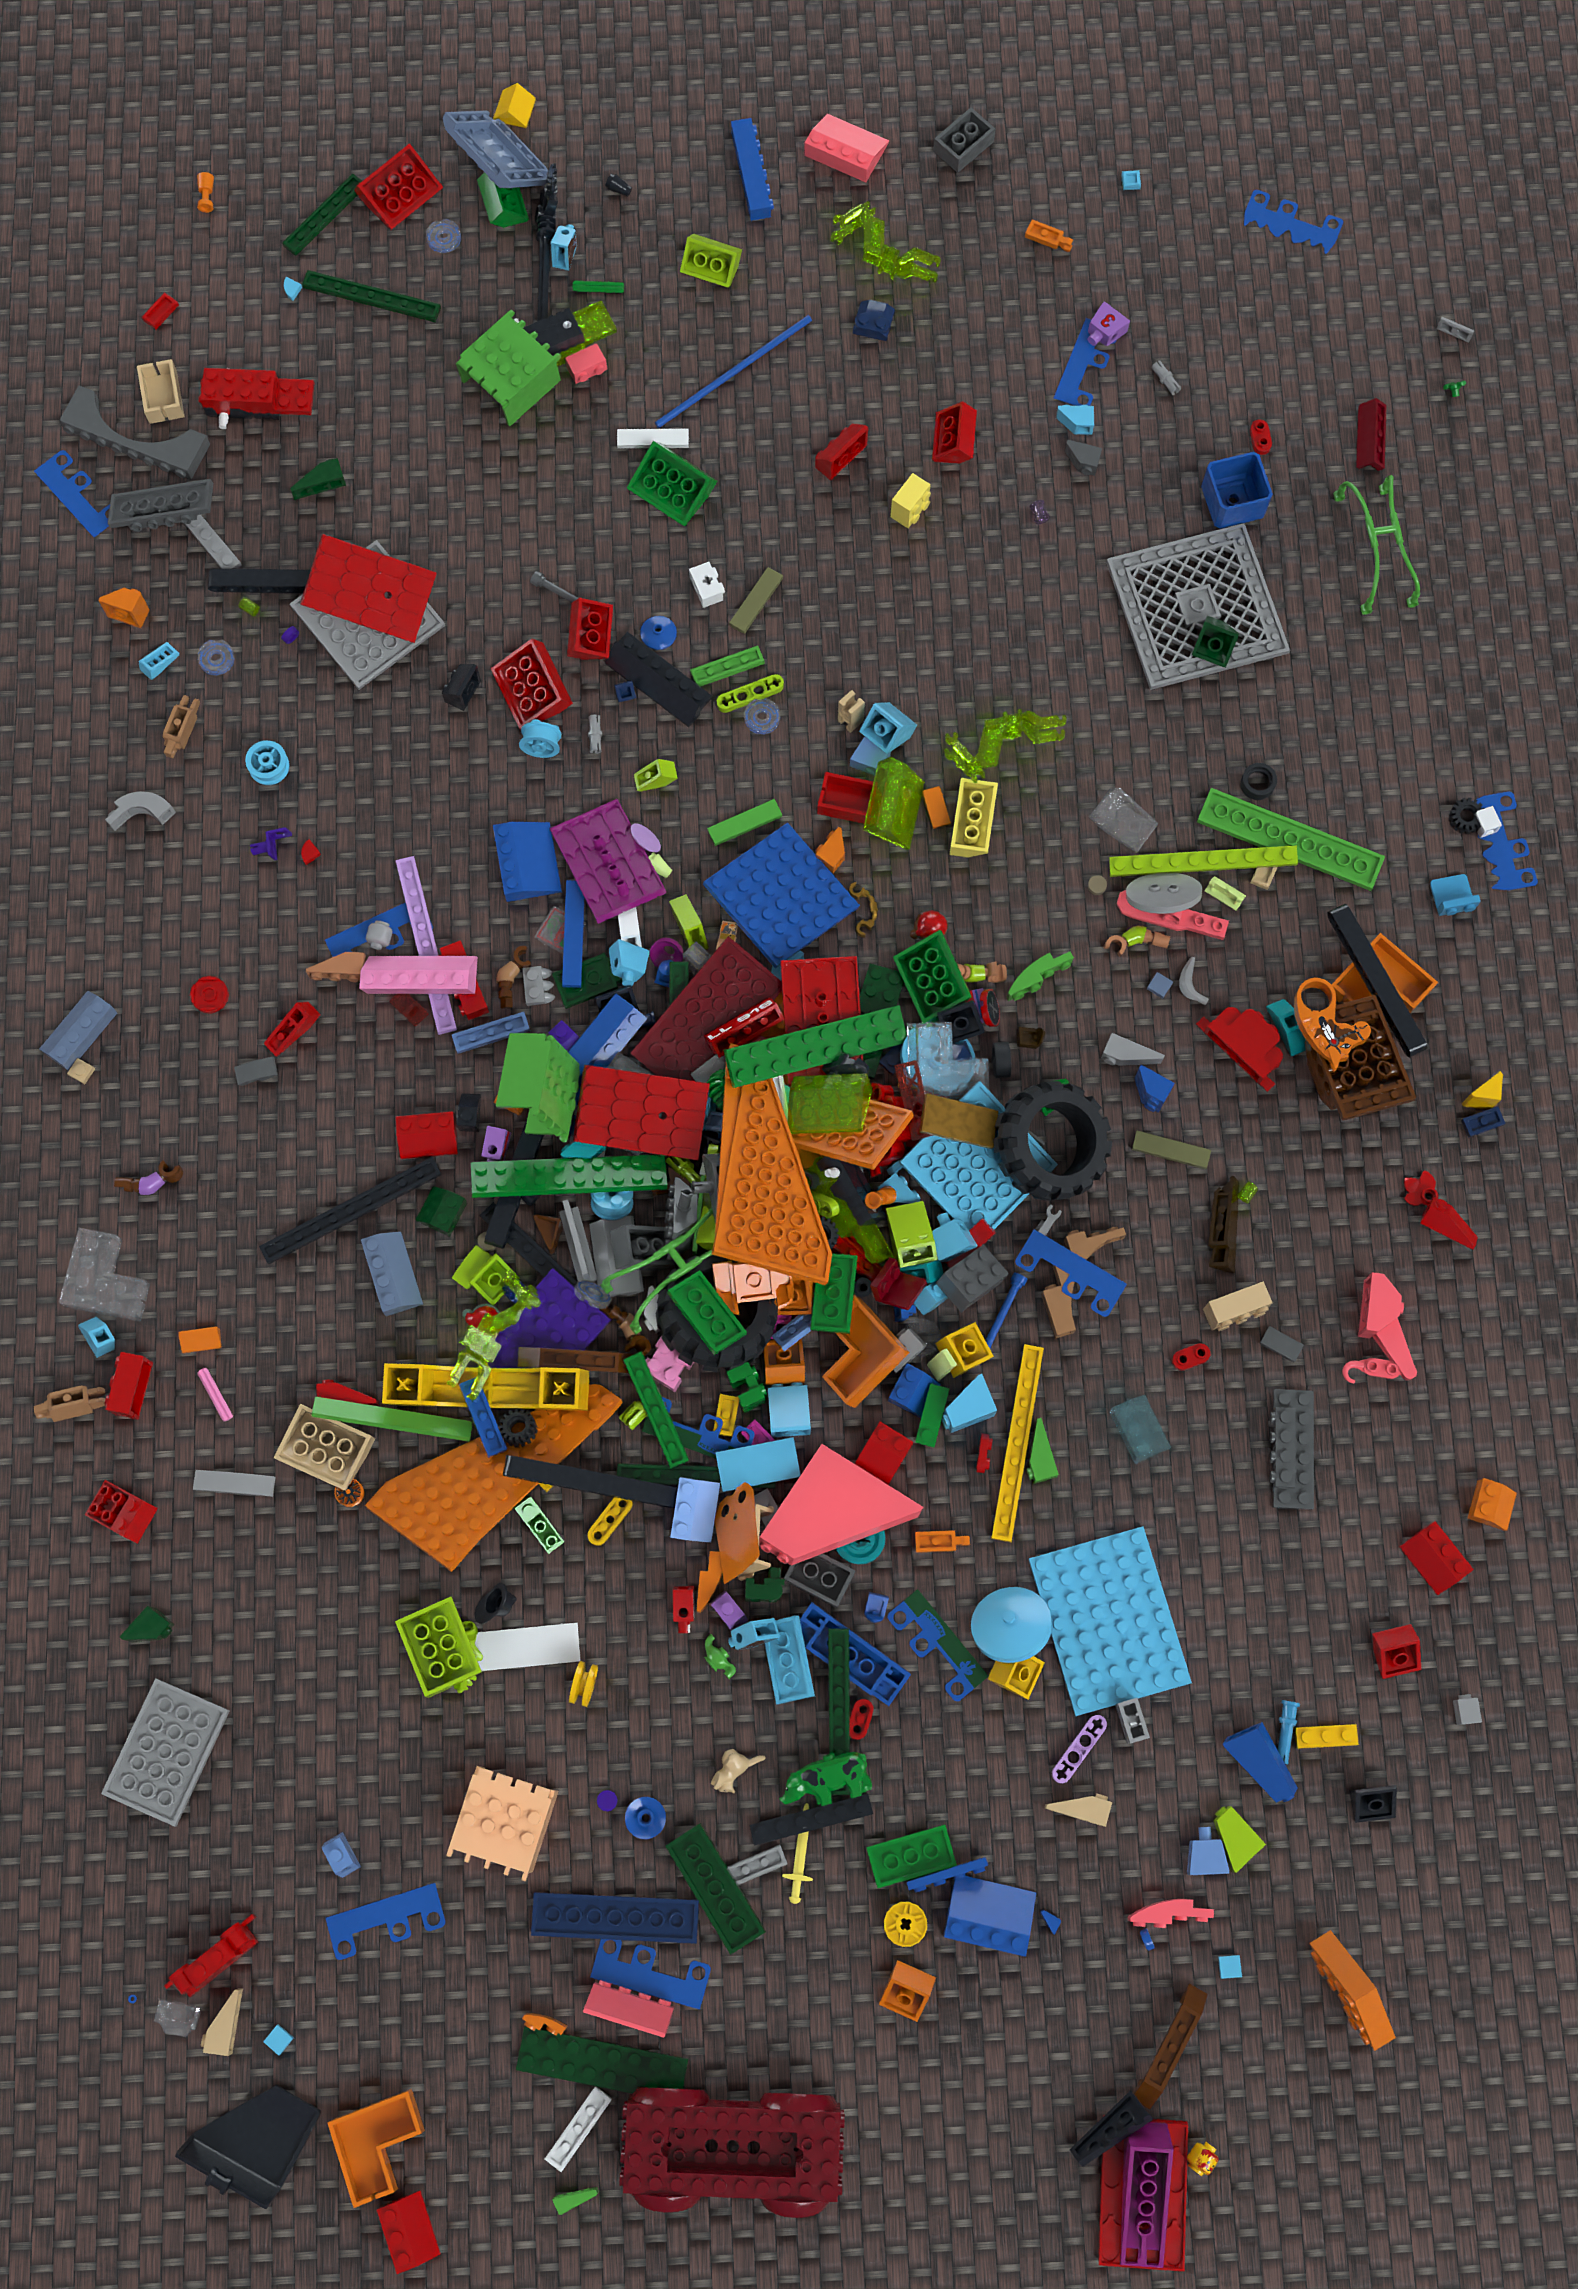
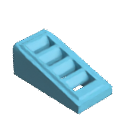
M166 642L139 661V668L152 680L179 656V652Z

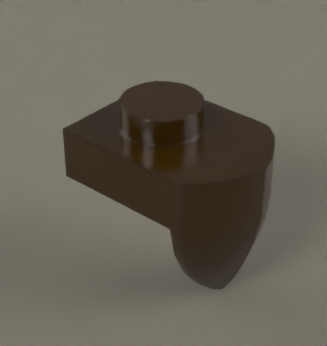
M1018 1027L1016 1029L1017 1047L1037 1049L1044 1041V1029Z

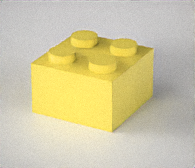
M912 473L892 499L891 518L907 528L912 523L915 524L920 517L921 511H925L930 504V484Z

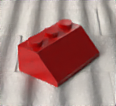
M962 401L936 412L932 456L934 462L960 464L973 458L976 409Z
M853 423L848 428L845 427L836 439H832L824 451L818 452L815 457V468L831 481L867 447L868 427Z
M578 598L571 603L567 656L583 660L609 658L613 605L584 598Z
M453 1111L395 1117L400 1159L458 1154L456 1117Z
M1436 1521L1429 1523L1399 1546L1436 1595L1441 1594L1474 1570Z
M421 2190L384 2204L377 2209L397 2274L417 2267L441 2254Z

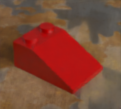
M879 1422L856 1460L855 1465L889 1485L914 1442L884 1423Z

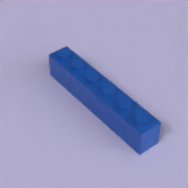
M751 118L731 121V133L750 220L770 218L771 210H774L773 200L769 199L768 196L770 195L769 184L765 183L767 173L766 169H762L764 160L763 155L759 154V150H761L759 139L756 140L755 137L757 136L756 125L752 124Z

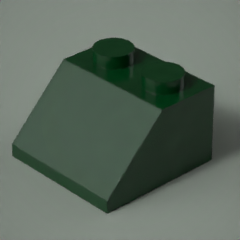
M433 1186L415 1221L450 1237L468 1203L460 1195Z

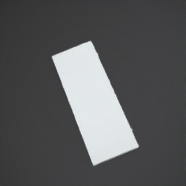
M578 1623L478 1632L475 1641L476 1647L483 1655L482 1661H478L482 1671L580 1661Z

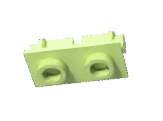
M1215 876L1205 889L1206 893L1235 911L1246 897V895Z

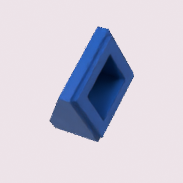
M1041 1910L1040 1914L1051 1933L1055 1935L1061 1919L1045 1910Z

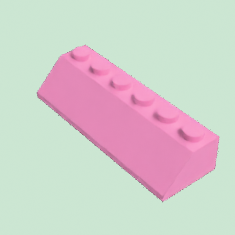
M369 956L361 969L359 989L367 994H475L478 957Z

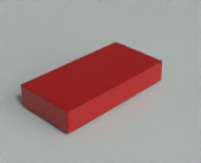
M164 292L142 316V320L157 330L179 304Z

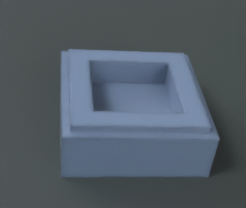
M1157 972L1147 990L1163 999L1173 981Z

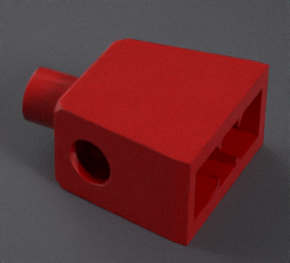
M674 1586L673 1622H678V1633H690V1622L694 1621V1586ZM681 1608L687 1609L686 1615L681 1614Z

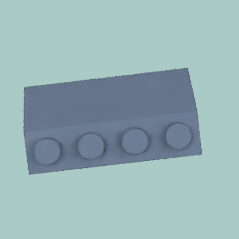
M87 991L39 1050L69 1071L76 1059L82 1057L116 1016L117 1012L99 996Z
M379 1233L361 1239L384 1315L389 1316L423 1305L402 1233Z

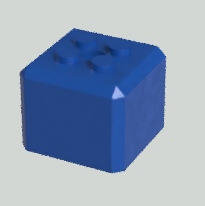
M1255 452L1210 462L1201 485L1214 526L1220 529L1262 519L1267 512L1273 495L1260 455ZM1234 497L1238 502L1231 503L1229 498Z

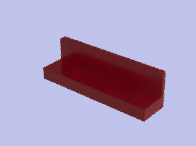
M1377 398L1358 406L1356 468L1358 469L1371 465L1378 471L1385 469L1387 405Z

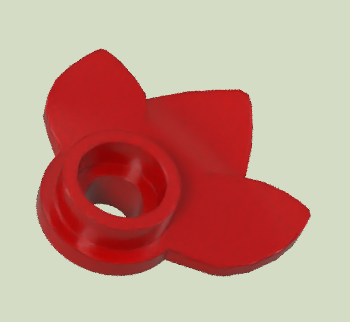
M1424 1170L1420 1179H1404V1186L1408 1192L1404 1200L1410 1205L1418 1206L1423 1204L1428 1206L1433 1197L1438 1198V1193L1435 1190L1436 1181L1428 1171ZM1425 1194H1429L1431 1199H1426Z

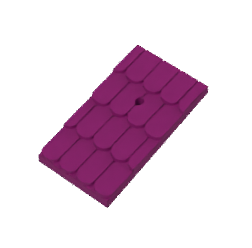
M618 799L550 828L598 924L655 899L657 896L666 894L665 887L644 848L634 840L631 834L632 825Z

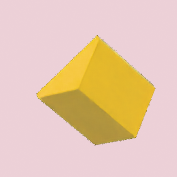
M516 83L502 91L493 119L499 118L505 124L527 128L536 98L520 84Z
M1502 1072L1497 1073L1471 1093L1462 1105L1464 1107L1485 1110L1494 1108L1501 1101Z

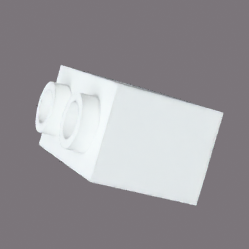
M710 562L689 569L691 582L703 608L723 601L725 590L722 582L718 583V573L715 567H711Z

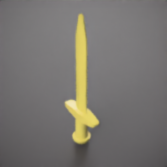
M808 1803L805 1804L803 1811L809 1809ZM809 1831L798 1834L793 1874L782 1875V1877L793 1880L791 1897H789L790 1902L793 1904L801 1901V1898H799L801 1881H813V1878L803 1875Z

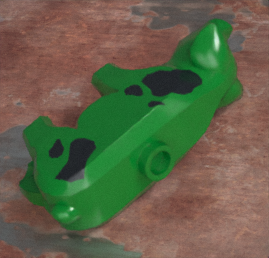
M849 1752L835 1756L834 1753L824 1755L823 1760L812 1762L790 1774L787 1779L785 1793L779 1798L780 1801L784 1804H789L799 1800L807 1793L815 1796L817 1804H821V1806L829 1805L832 1803L831 1791L838 1790L846 1784L850 1789L851 1798L861 1796L862 1793L872 1789L871 1778L866 1772V1755L858 1752Z

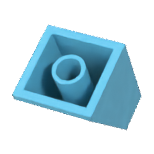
M890 702L875 703L859 732L888 754L910 739L917 724Z
M982 1374L978 1375L945 1409L942 1423L946 1430L949 1429L950 1433L995 1416L997 1409Z
M797 1382L791 1383V1386L783 1387V1384H773L772 1388H768L771 1436L774 1438L810 1435L811 1426L807 1385Z

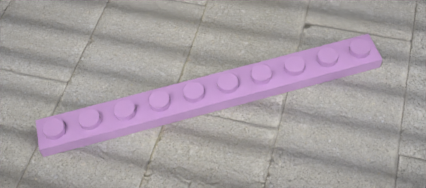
M411 856L396 860L419 956H439L415 858ZM428 994L438 1035L456 1031L457 1028L448 994Z

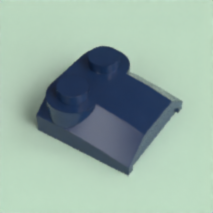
M874 300L862 301L855 317L853 334L887 341L895 309L883 302Z

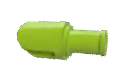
M671 1156L673 1161L669 1157L665 1160L675 1172L685 1177L690 1183L692 1181H701V1177L693 1170L694 1164L689 1159Z
M641 1400L634 1401L619 1416V1419L631 1430L647 1416Z

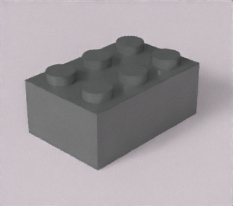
M971 107L934 138L933 152L958 173L994 142L996 129Z
M624 1225L610 1231L615 1268L626 1269L650 1258L653 1256V1253L664 1247L665 1239H668L664 1237L665 1227ZM666 1254L660 1259L654 1260L636 1270L662 1271L674 1266L675 1261L673 1259L667 1260Z
M983 1244L946 1271L936 1284L962 1313L997 1287L1009 1273Z
M820 1554L790 1565L784 1579L785 1582L837 1609L856 1571L825 1554Z

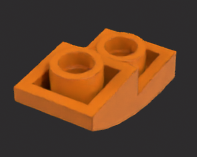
M526 2013L522 2018L526 2021L524 2025L533 2031L535 2029L540 2030L546 2024V2029L554 2035L558 2033L562 2035L567 2028V2025L541 2014Z

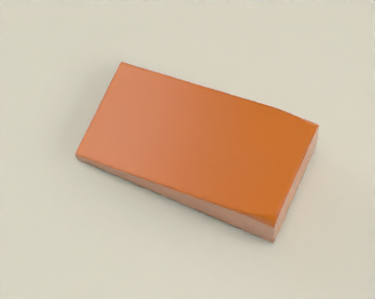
M940 786L922 791V799L933 829L951 824Z

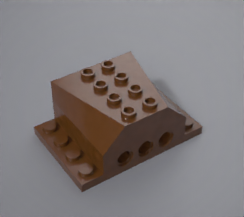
M1376 995L1336 1005L1335 1021L1337 1023H1347L1352 1026L1359 1021H1364L1369 1024L1371 1033L1364 1044L1351 1049L1348 1059L1339 1062L1335 1072L1332 1071L1329 1061L1318 1054L1308 1041L1305 1040L1307 1065L1320 1099L1330 1110L1338 1109L1342 1121L1416 1100V1095Z

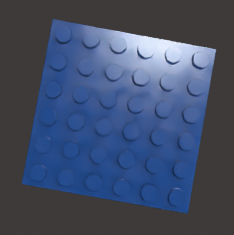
M789 823L783 825L703 883L704 887L775 969L780 966L782 960L790 959L860 906L823 862L816 857V854Z

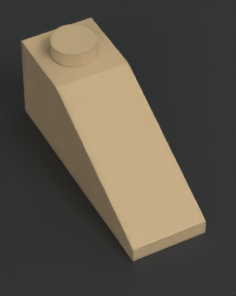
M1096 1793L1095 1797L1089 1796L1045 1804V1809L1106 1827L1112 1802L1107 1801V1796Z
M242 1988L233 1991L207 2029L206 2034H203L201 2047H204L203 2053L229 2056L233 2053L243 1992Z

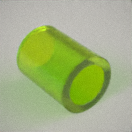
M244 597L239 603V608L253 617L259 612L260 606L247 597Z
M1248 1181L1237 1196L1243 1202L1249 1203L1258 1191V1187Z

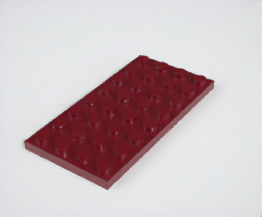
M728 936L630 1054L657 1076L695 1081L691 1073L715 1055L704 1036L770 997L774 1001L782 991L781 980Z

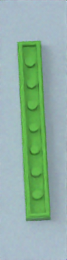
M315 1397L311 1416L469 1442L473 1421Z

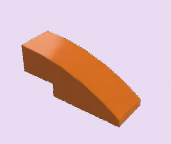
M710 1551L708 1571H700L697 1613H702L720 1583L722 1577L720 1552Z

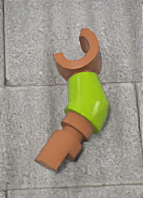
M1133 926L1122 934V937L1118 935L1111 936L1105 942L1104 949H1108L1110 943H1116L1120 947V951L1117 953L1120 957L1124 953L1126 946L1130 947L1138 943L1148 944V942H1151V945L1167 948L1170 936L1159 932L1151 933V930L1146 929L1144 926Z
M997 961L986 964V968L984 965L957 964L965 982L986 980V977L988 982L991 983L1004 982L1007 979L1006 966L997 965Z

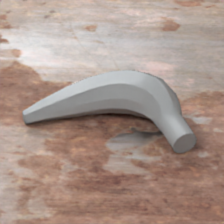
M1191 957L1180 974L1179 988L1185 997L1206 1005L1209 998L1199 994L1192 983L1195 957Z

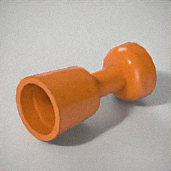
M201 172L197 175L198 191L202 194V199L198 201L197 208L201 212L209 213L213 211V203L209 200V194L213 191L214 176L207 172Z
M884 1186L877 1192L868 1193L865 1196V1204L870 1209H877L881 1205L892 1204L897 1197L896 1191L891 1186Z

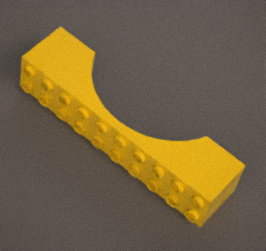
M384 1363L382 1404L467 1407L459 1384L478 1377L490 1408L588 1411L589 1371L580 1368H473Z

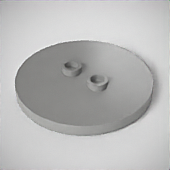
M1179 873L1145 875L1132 881L1126 888L1128 903L1134 908L1148 913L1166 914L1180 912L1193 907L1202 898L1200 882L1193 877Z

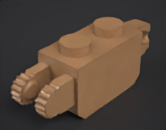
M184 695L180 704H176L173 707L163 731L164 745L166 746L164 754L166 757L174 758L177 750L185 749L197 720L196 713L200 704L199 699L195 698L190 708H187L189 697Z
M81 1385L49 1393L47 1401L34 1406V1414L37 1419L46 1417L47 1419L52 1418L53 1422L93 1413V1409L105 1406V1398H98L105 1394V1389L102 1387L87 1389L86 1386Z

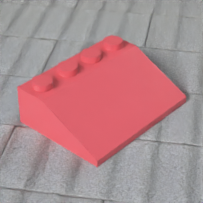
M827 114L812 129L806 139L804 156L863 182H867L886 149L889 140Z
M600 1980L599 1983L595 1982L593 1984L583 2012L664 2038L669 2028L674 2007L670 2006V2001L659 1999L658 2002L650 2000L651 1996L639 1992V1996L631 1994V1989L619 1986L618 1990L612 1988L611 1983Z

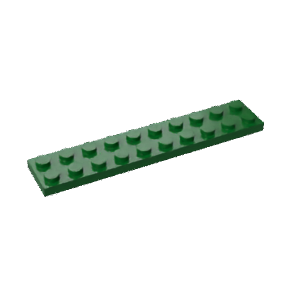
M900 1005L725 1049L724 1055L732 1088L831 1063L837 1061L841 1054H849L850 1058L903 1044L907 1035Z
M665 1155L471 1162L472 1198L666 1190Z

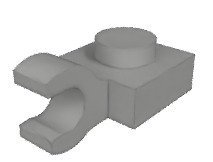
M1050 1205L1046 1210V1221L1041 1220L1036 1228L1038 1232L1045 1236L1056 1219L1061 1215V1210L1056 1215L1051 1214L1050 1210L1053 1205Z

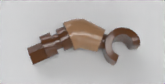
M523 945L516 948L513 962H508L497 973L496 983L498 988L501 989L498 991V996L501 1000L502 1009L513 1007L512 991L510 989H512L514 979L520 972V969L531 967L529 960L523 962L518 958L520 955L526 954L527 946Z
M604 1303L601 1304L599 1309L609 1318L616 1319L615 1322L619 1324L618 1327L623 1331L626 1340H629L625 1345V1352H629L634 1347L638 1353L642 1351L645 1356L650 1351L651 1345L649 1340L642 1336L640 1332L635 1335L629 1325L635 1316L624 1310L621 1312V1308L616 1304L611 1309Z

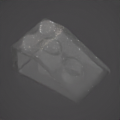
M1121 788L1109 789L1089 816L1098 827L1134 852L1139 851L1158 825Z

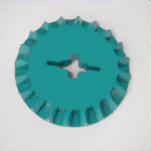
M883 1530L865 1537L866 1541H861L860 1544L854 1541L836 1548V1550L843 1559L850 1563L858 1565L867 1564L874 1561L881 1554L885 1545V1531Z

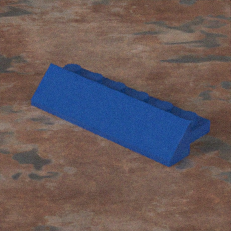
M616 993L568 1051L580 1064L579 1091L575 1097L576 1106L579 1103L584 1065L608 1068L647 1019L633 1005Z
M812 1602L800 1619L805 1648L829 1665L828 1629L847 1627ZM849 1629L850 1681L889 1706L911 1673Z

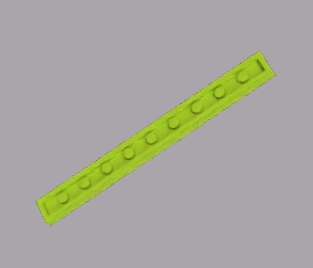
M1297 845L1109 857L1110 877L1298 865Z

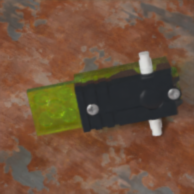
M602 300L573 313L570 308H567L563 312L556 313L554 316L551 315L547 319L544 318L523 327L529 334L534 331L538 334L535 340L541 346L548 343L550 348L547 351L552 356L556 353L561 355V358L556 362L557 367L566 363L565 357L617 332V328Z
M824 1155L817 1157L813 1165L806 1170L812 1171L819 1176L820 1181L819 1185L814 1189L815 1192L833 1198L839 1205V1214L829 1218L836 1224L835 1228H838L837 1234L841 1238L855 1236L857 1242L862 1245L865 1251V1257L872 1264L887 1262L889 1257L894 1258L893 1253L876 1225L887 1217L886 1213L882 1211V1206L877 1209H870L865 1204V1196L873 1192L863 1174V1168ZM807 1176V1181L811 1184V1179Z

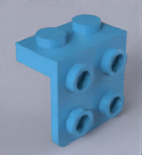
M1465 874L1435 879L1430 882L1439 916H1450L1463 911L1470 912L1475 910L1481 902L1479 895L1472 896Z

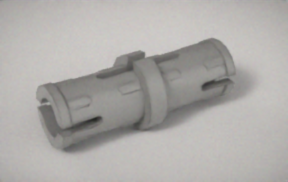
M1161 361L1153 364L1152 370L1160 378L1161 384H1164L1172 395L1177 394L1181 390V386L1175 381L1173 374L1164 367Z
M599 715L589 716L588 737L590 738V753L594 751V754L602 752V731L600 729Z

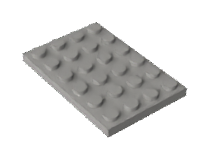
M155 1678L101 1794L177 1827L230 1710Z

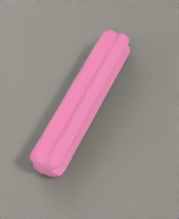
M207 1368L199 1370L197 1374L221 1419L224 1422L230 1420L233 1415Z

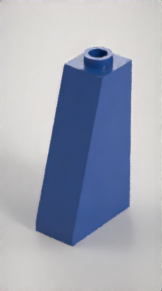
M1263 1722L1228 1736L1225 1739L1223 1745L1227 1751L1275 1802L1281 1800L1287 1802L1294 1798L1298 1787Z

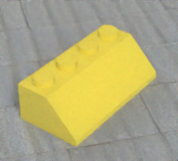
M961 778L949 855L973 857L988 853L998 783Z

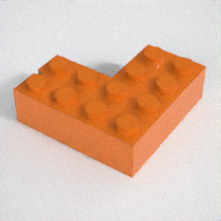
M1380 933L1370 944L1408 1011L1411 1013L1434 989L1438 981ZM1353 962L1331 984L1335 989L1336 1000L1339 1003L1341 1001L1347 1003L1372 996Z
M854 1295L850 1334L836 1333L849 1349L822 1377L845 1404L856 1408L910 1352L861 1298Z
M1330 1930L1312 1941L1310 1945L1313 1952L1310 1954L1317 1964L1318 1972L1322 1977L1326 1976L1328 1978L1327 1982L1333 1991L1337 1990L1339 1992L1338 1997L1344 2004L1343 2009L1349 2017L1348 2021L1355 2031L1357 2029L1360 2031L1359 2035L1366 2046L1370 2044L1373 2050L1376 2051L1395 2039V2034L1377 1988L1333 1932Z
M412 2089L328 2122L353 2208L371 2202L375 2198L378 2199L394 2193L398 2189L386 2147L422 2134L425 2131Z

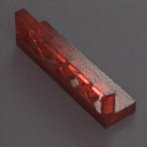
M918 1060L895 1065L904 1109L911 1110L914 1115L908 1123L912 1141L917 1142L923 1138L934 1136L919 1132L922 1115L921 1117L917 1115L915 1105L917 1102L922 1105L924 1104L926 1093ZM914 1065L916 1073L910 1079L906 1067ZM913 1083L919 1086L920 1089L916 1098L912 1094L911 1086Z

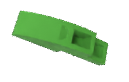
M1067 952L1055 959L1048 953L1033 962L1015 980L1008 992L1007 1000L1014 999L1016 1001L1029 991L1031 993L1038 991L1043 983L1042 977L1046 979L1059 969L1061 971L1068 969L1074 958L1071 952Z

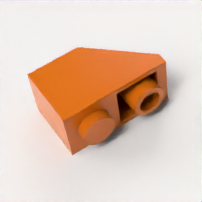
M840 827L835 831L832 830L827 836L825 844H820L815 851L816 857L823 862L831 873H834L845 860L842 829Z

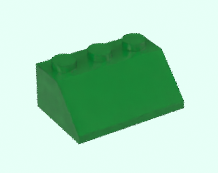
M485 172L477 179L490 224L504 228L529 220L519 187L499 188L488 178Z

